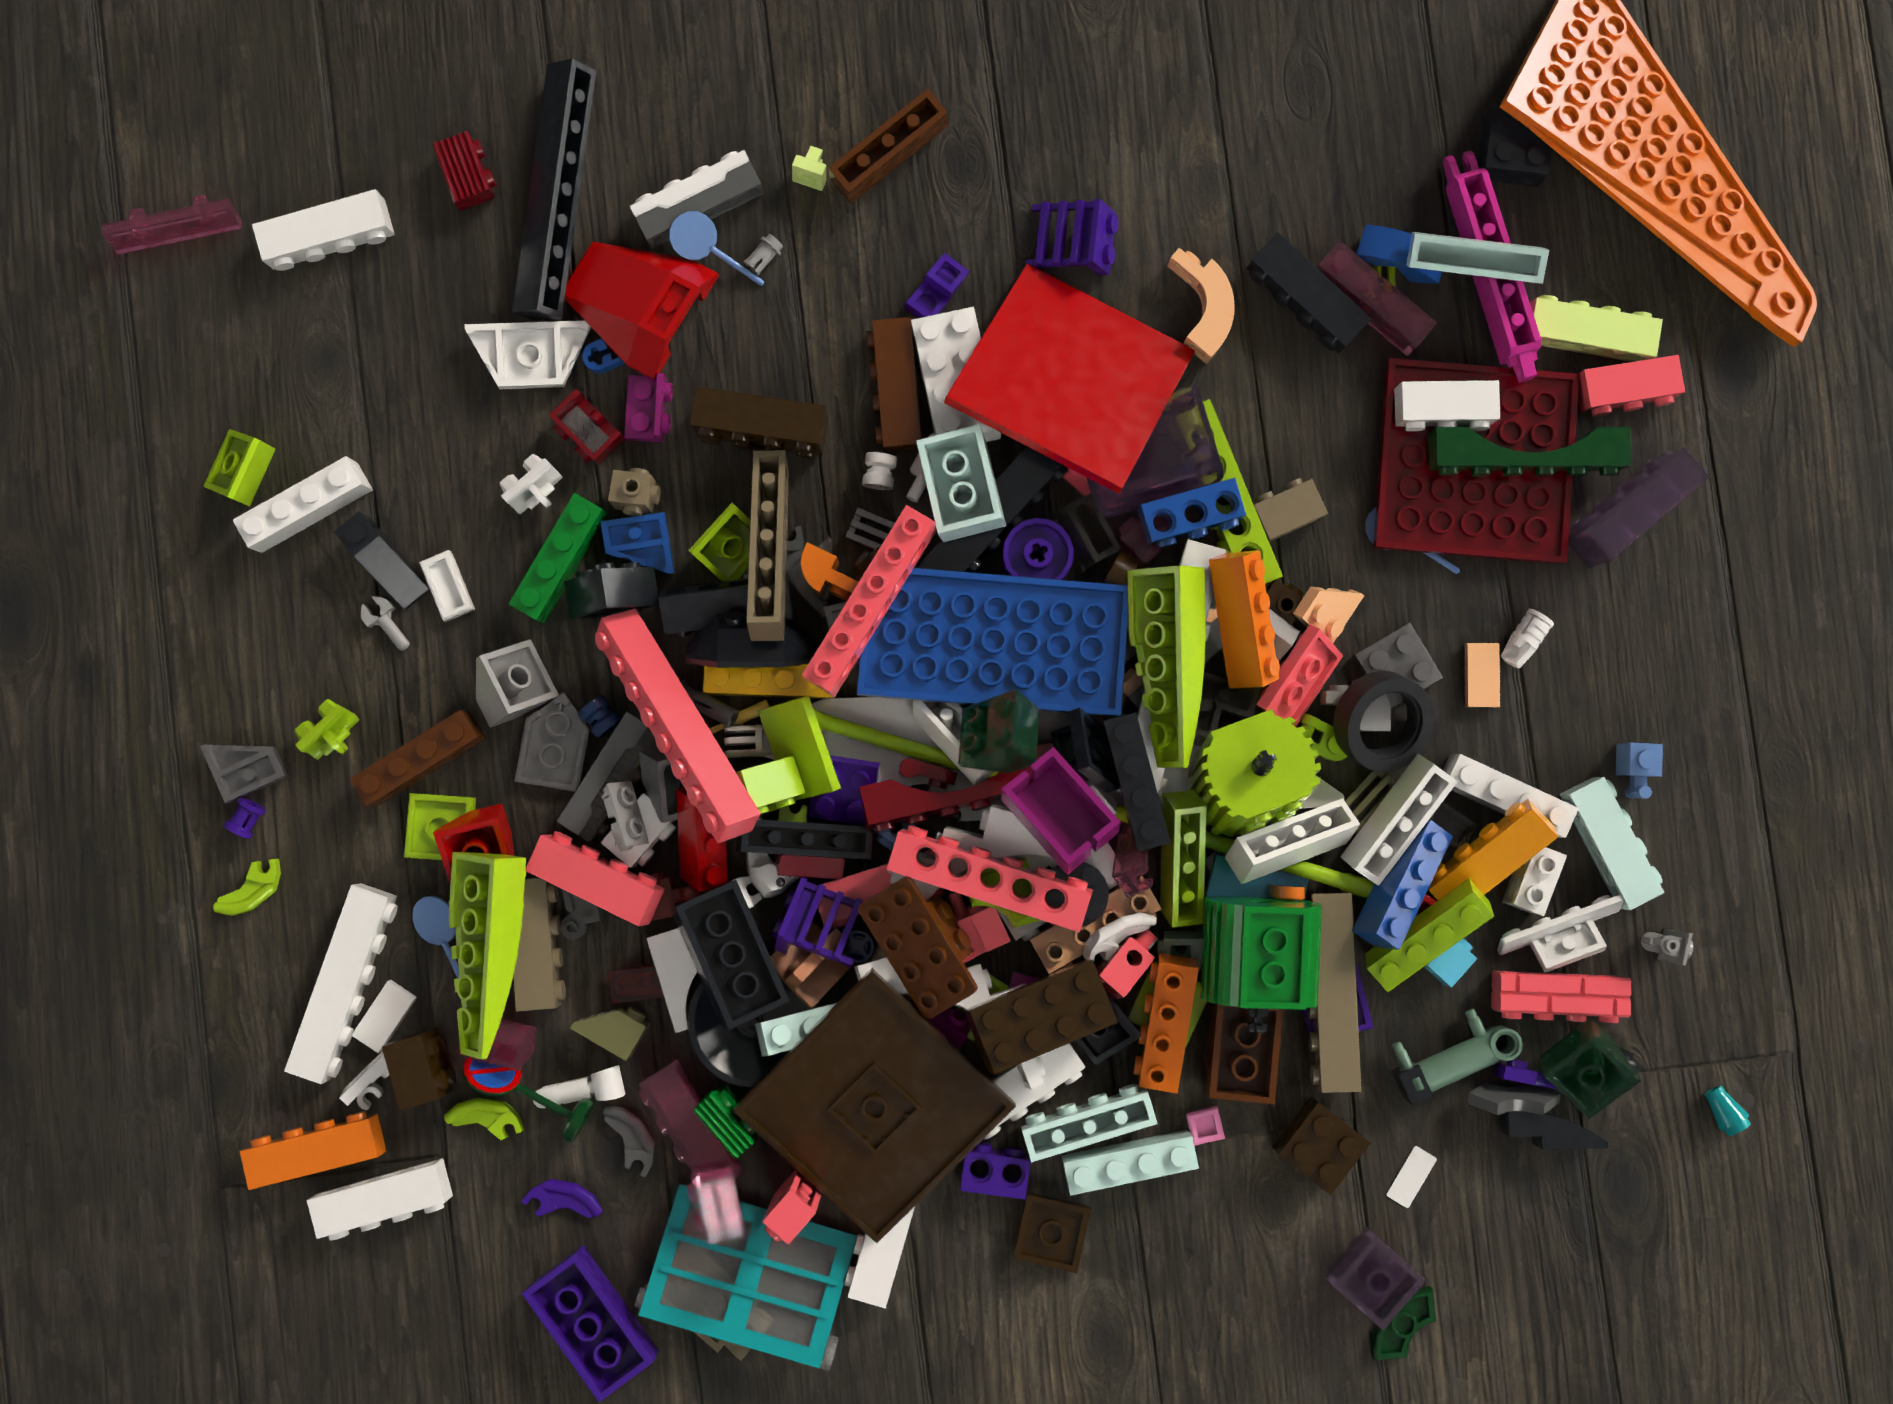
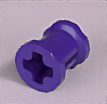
M239 797L237 801L239 806L231 820L226 821L223 826L238 836L250 839L253 835L251 832L259 816L265 814L266 809L250 799Z

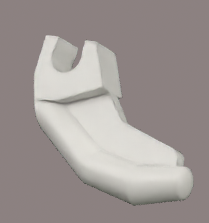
M1139 912L1114 920L1095 931L1089 937L1084 947L1083 956L1086 960H1093L1094 962L1095 955L1100 953L1104 961L1109 960L1118 950V944L1127 936L1146 931L1150 926H1154L1156 924V917Z

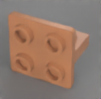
M813 921L805 941L817 945L822 930ZM837 928L827 936L823 948L833 952L836 951L842 933ZM791 944L787 954L776 951L770 957L779 978L809 1008L814 1007L851 968Z

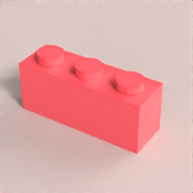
M1679 355L1585 369L1578 373L1580 374L1578 391L1580 414L1592 412L1593 417L1610 414L1613 408L1623 407L1624 412L1643 408V404L1654 402L1655 407L1675 403L1674 398L1685 393Z

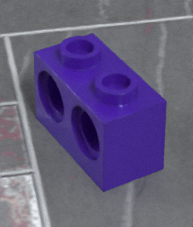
M980 1142L963 1158L960 1191L1025 1200L1031 1161L1029 1154H1025L1024 1149L1019 1147L1005 1146L1003 1151L992 1149V1145L989 1143ZM981 1159L986 1161L989 1165L987 1171L982 1174L974 1173L970 1166L975 1160ZM1008 1164H1016L1020 1167L1021 1171L1017 1177L1007 1178L1002 1173L1004 1167Z

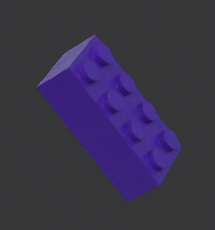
M584 1245L530 1283L522 1293L598 1402H601L652 1364L659 1352Z

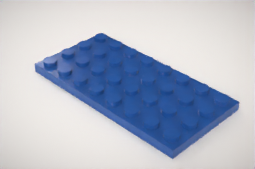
M913 568L860 655L857 695L1068 713L1080 707L1088 715L1120 717L1128 625V586Z

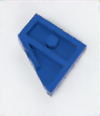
M665 512L601 521L606 554L631 562H640V565L654 567V569L668 574L675 573Z

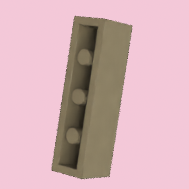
M539 877L525 879L522 928L513 974L516 1012L557 1008L562 1005L561 1000H564L566 996L565 982L560 980L559 967L563 966L562 948H557V935L561 933V921L559 915H555L554 902H558L559 897L558 887Z

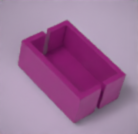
M1054 747L1030 765V779L1033 781L1031 784H1029V774L1024 770L1002 788V802L1067 875L1090 857L1092 849L1096 852L1119 832L1121 824L1119 819Z

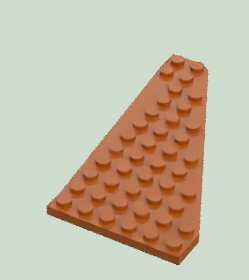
M1556 0L1506 93L1500 108L1528 127L1747 311L1753 319L1760 322L1769 331L1792 347L1802 343L1817 307L1816 296L1812 286L1621 0Z

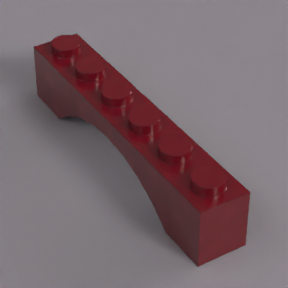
M1048 743L1019 750L1011 762L995 776L981 784L963 790L950 792L923 791L907 787L892 779L860 786L858 793L867 830L875 829L876 833H882L895 829L894 824L907 821L908 826L924 823L927 821V816L939 814L940 818H947L959 814L958 809L971 806L972 811L988 808L991 806V801L1002 798V788L1024 770L1029 774V784H1031L1033 781L1030 779V765L1052 748V744Z

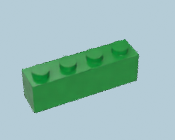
M574 493L510 600L509 605L545 624L565 590L564 581L572 578L600 531L601 521H606L609 514L602 508Z

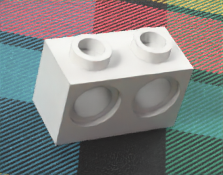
M1545 847L1513 872L1502 902L1530 914L1544 916L1567 855Z

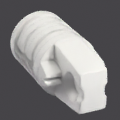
M1528 609L1521 623L1517 625L1516 630L1511 634L1501 654V658L1506 663L1520 669L1538 649L1539 644L1542 643L1544 637L1553 627V621L1534 609Z

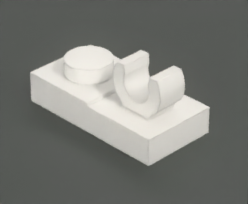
M383 1051L344 1088L339 1098L347 1106L357 1097L358 1105L362 1109L368 1110L372 1103L365 1098V1094L371 1092L378 1098L382 1096L384 1092L382 1087L374 1082L380 1076L384 1079L389 1076Z

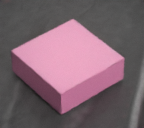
M1217 1105L1185 1112L1194 1146L1225 1139Z

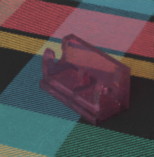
M1130 828L1121 830L1118 833L1112 877L1128 898L1133 897L1134 893L1149 889L1153 885V878L1140 881V876L1148 872V851L1153 848L1136 851Z

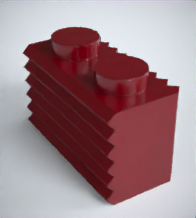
M464 131L456 136H451L432 144L452 200L460 211L496 198L492 188L497 187V183L491 169H485L481 159L486 158V154L479 139L473 140L469 132Z

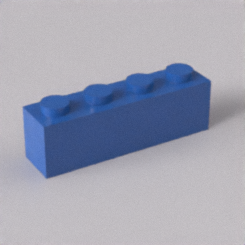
M1429 819L1379 886L1374 884L1352 932L1374 947L1400 950L1453 836Z

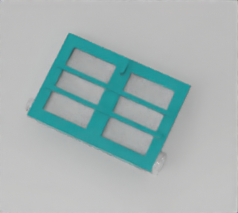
M679 1184L647 1289L640 1288L635 1302V1307L640 1308L638 1316L830 1371L839 1340L838 1337L830 1335L857 1236L808 1222L789 1245L783 1240L777 1242L764 1229L766 1225L763 1223V1219L768 1209Z

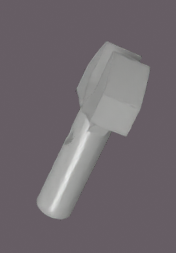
M372 596L373 600L380 606L381 617L374 616L369 607L362 604L361 619L367 627L381 626L400 651L409 647V641L391 619V612L396 607L390 600Z

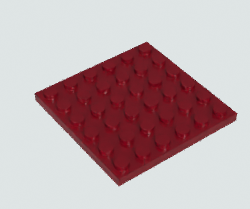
M1389 358L1386 362L1373 549L1551 564L1567 563L1573 476H1567V471H1555L1556 474L1553 476H1535V471H1523V475L1503 476V471H1491V475L1471 476V471H1459V475L1439 476V471H1429L1428 433L1437 426H1425V430L1406 431L1405 426L1395 427L1394 389L1401 382L1499 380L1500 419L1490 425L1489 429L1475 432L1498 446L1515 451L1536 453L1554 451L1575 443L1580 374L1536 370V377L1519 383L1513 368Z

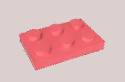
M1309 624L1305 632L1298 637L1296 645L1287 659L1280 664L1279 679L1270 683L1262 691L1256 705L1263 712L1273 709L1276 716L1283 719L1287 717L1296 720L1294 723L1296 727L1343 655L1320 628Z

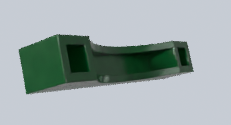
M1436 427L1428 433L1429 471H1439V476L1459 475V471H1471V476L1491 475V471H1503V476L1523 475V471H1535V476H1553L1556 474L1555 471H1567V476L1588 475V471H1599V476L1620 475L1621 470L1631 466V427H1597L1570 446L1554 451L1536 453L1515 451L1498 446L1481 437L1470 427Z

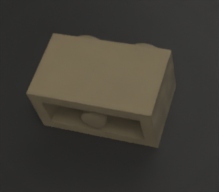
M1298 478L1284 485V492L1274 496L1273 492L1270 491L1254 499L1256 502L1254 507L1269 542L1322 519L1328 514L1313 479L1303 483L1301 478Z

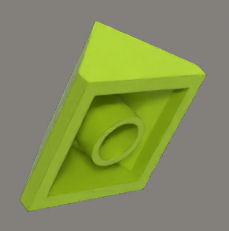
M229 429L203 487L250 506L276 449L254 437Z
M731 503L688 551L721 581L740 579L749 568L751 520L735 504Z

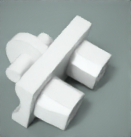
M532 454L523 464V467L528 471L527 474L520 480L513 474L508 475L500 482L504 492L501 497L518 514L523 513L528 507L532 510L540 502L548 508L552 503L548 500L547 496L555 490L553 486L563 478L545 458L542 460L537 455Z

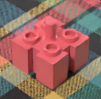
M953 892L948 895V899L955 912L953 917L960 929L964 930L969 936L971 947L974 952L962 960L963 963L1011 941L996 909L987 906L972 907V905L966 907L961 894Z

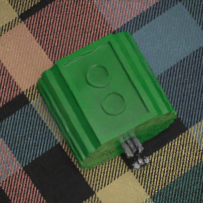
M1205 897L1200 998L1219 1005L1248 1008V1015L1253 1017V1022L1247 1023L1248 1031L1255 1033L1266 1032L1267 1024L1262 1022V1017L1268 1016V1009L1306 1010V1008L1317 1007L1322 905L1311 901L1284 900L1270 897Z

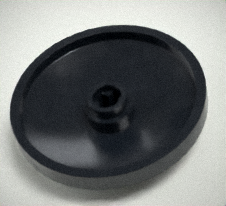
M781 980L790 1002L731 1030H723L701 981L696 987L688 1007L687 1032L689 1041L698 1060L715 1077L732 1085L754 1087L790 1051L762 1056L755 1024L817 1008V1005L809 1008Z

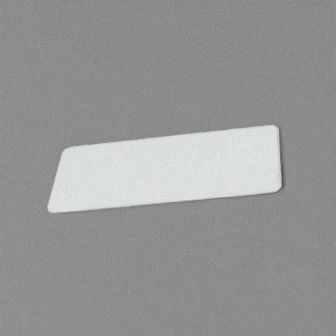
M1415 1146L1387 1192V1196L1402 1206L1409 1208L1437 1161L1436 1157Z

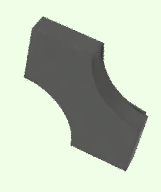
M1484 1082L1469 1092L1468 1103L1496 1115L1512 1111H1524L1543 1115L1560 1103L1561 1093L1531 1084L1499 1086Z

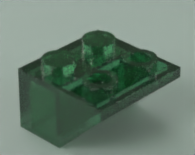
M1017 689L963 708L958 764L965 768L1011 773L1032 765L1037 758L1039 708Z

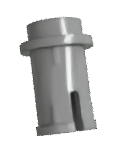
M768 234L766 237L762 236L759 246L743 261L747 267H751L749 270L757 276L760 275V272L775 255H781L780 250L783 248V245L771 234Z

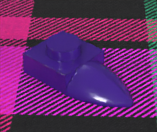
M1514 1059L1507 1061V1064L1501 1062L1495 1064L1494 1075L1502 1079L1563 1089V1086L1552 1077L1527 1068L1528 1062Z

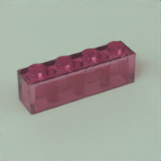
M1340 240L1317 266L1318 270L1372 318L1368 323L1407 356L1437 324L1433 318Z
M677 1059L639 1083L641 1087L639 1095L647 1107L652 1106L658 1115L656 1123L664 1135L669 1134L675 1143L673 1151L681 1163L686 1162L692 1171L690 1179L698 1191L703 1190L706 1196H709L741 1176L744 1169L739 1160L732 1157L694 1113V1108L701 1101V1098Z

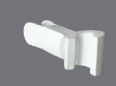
M618 1065L590 1074L587 1077L544 1086L537 1090L536 1093L560 1105L562 1103L580 1101L583 1098L589 1099L594 1095L598 1101L613 1100L623 1097L625 1090ZM533 1101L538 1108H546L543 1105Z

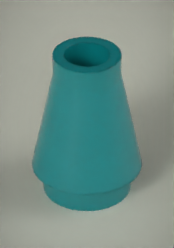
M1718 1085L1704 1093L1719 1130L1724 1131L1728 1137L1745 1130L1751 1125L1748 1120L1749 1114L1724 1090L1722 1085Z

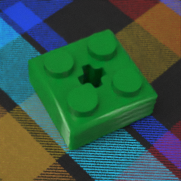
M719 1083L695 1106L694 1113L732 1157L739 1158L746 1149H749L755 1143L759 1135L733 1112V1107L741 1099L737 1090L730 1084L725 1086Z

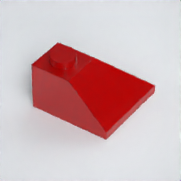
M503 804L471 810L433 832L450 885L453 852L514 856L512 832Z

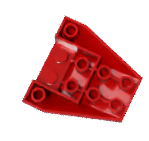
M593 241L567 282L565 300L628 367L655 381L657 373L661 372L671 356L668 347L669 342L696 298L702 302L705 300L719 274L687 258Z

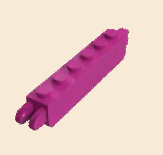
M1471 150L1464 152L1462 155L1465 171L1460 174L1454 156L1445 157L1443 167L1448 181L1445 190L1460 238L1511 244L1488 171L1485 168L1479 169L1477 160ZM1472 275L1500 365L1507 364L1508 368L1513 367L1519 383L1532 380L1537 375L1534 361L1538 359L1537 351L1541 348V336L1523 281Z

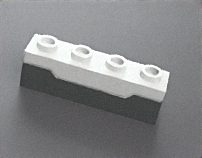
M745 150L739 153L734 151L724 155L720 162L710 167L705 165L693 171L692 176L682 181L676 179L667 183L663 190L653 195L648 193L640 196L630 208L651 249L670 240V227L680 214L687 211H698L707 215L712 220L763 195L764 192Z

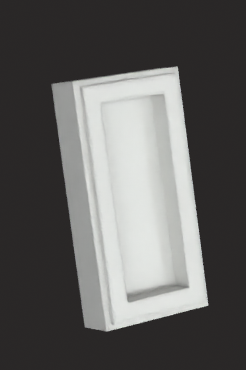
M447 550L419 562L443 621H450L475 610L452 551Z
M387 981L351 1036L375 1052H382V1046L388 1043L418 997L394 981Z

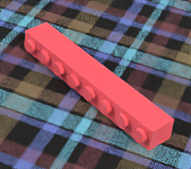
M636 608L602 617L595 633L596 645L599 650L605 653L613 674L620 678L628 699L634 702L640 712L643 724L649 727L655 737L657 748L661 753L665 754L670 762L673 775L680 779L687 791L690 803L696 806L701 814L706 830L712 833L718 844L751 832L761 814Z

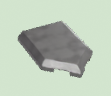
M564 692L526 718L514 782L576 792L580 786L590 729L577 715V710Z

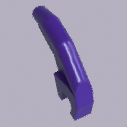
M548 1179L533 1187L521 1201L524 1205H527L532 1198L539 1199L541 1206L534 1213L538 1217L561 1208H570L587 1218L592 1216L598 1217L603 1212L595 1195L581 1185L555 1179Z

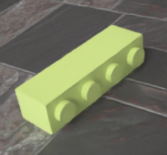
M1541 295L1530 303L1541 336V346L1630 362L1657 357L1663 319L1653 318L1651 313L1621 312L1620 308L1614 306L1595 308L1590 307L1589 303L1585 301L1561 302L1558 301L1557 297L1551 295Z

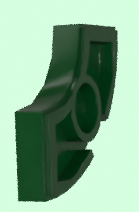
M1431 1286L1414 1289L1402 1295L1384 1312L1376 1327L1373 1338L1372 1357L1375 1361L1408 1358V1347L1414 1334L1424 1325L1436 1322L1434 1294Z

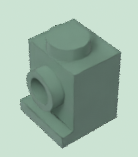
M1197 928V930L1164 931V939H1158V955L1163 953L1198 959L1199 970H1201L1203 928ZM1175 945H1187L1183 950H1178Z

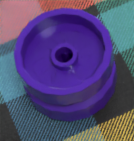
M1033 518L1022 521L1010 531L1004 542L1001 557L1004 575L1064 580L1073 562L1074 549L1071 538L1062 526L1049 519ZM1032 553H1040L1042 561L1038 562L1037 558L1032 560L1030 558Z

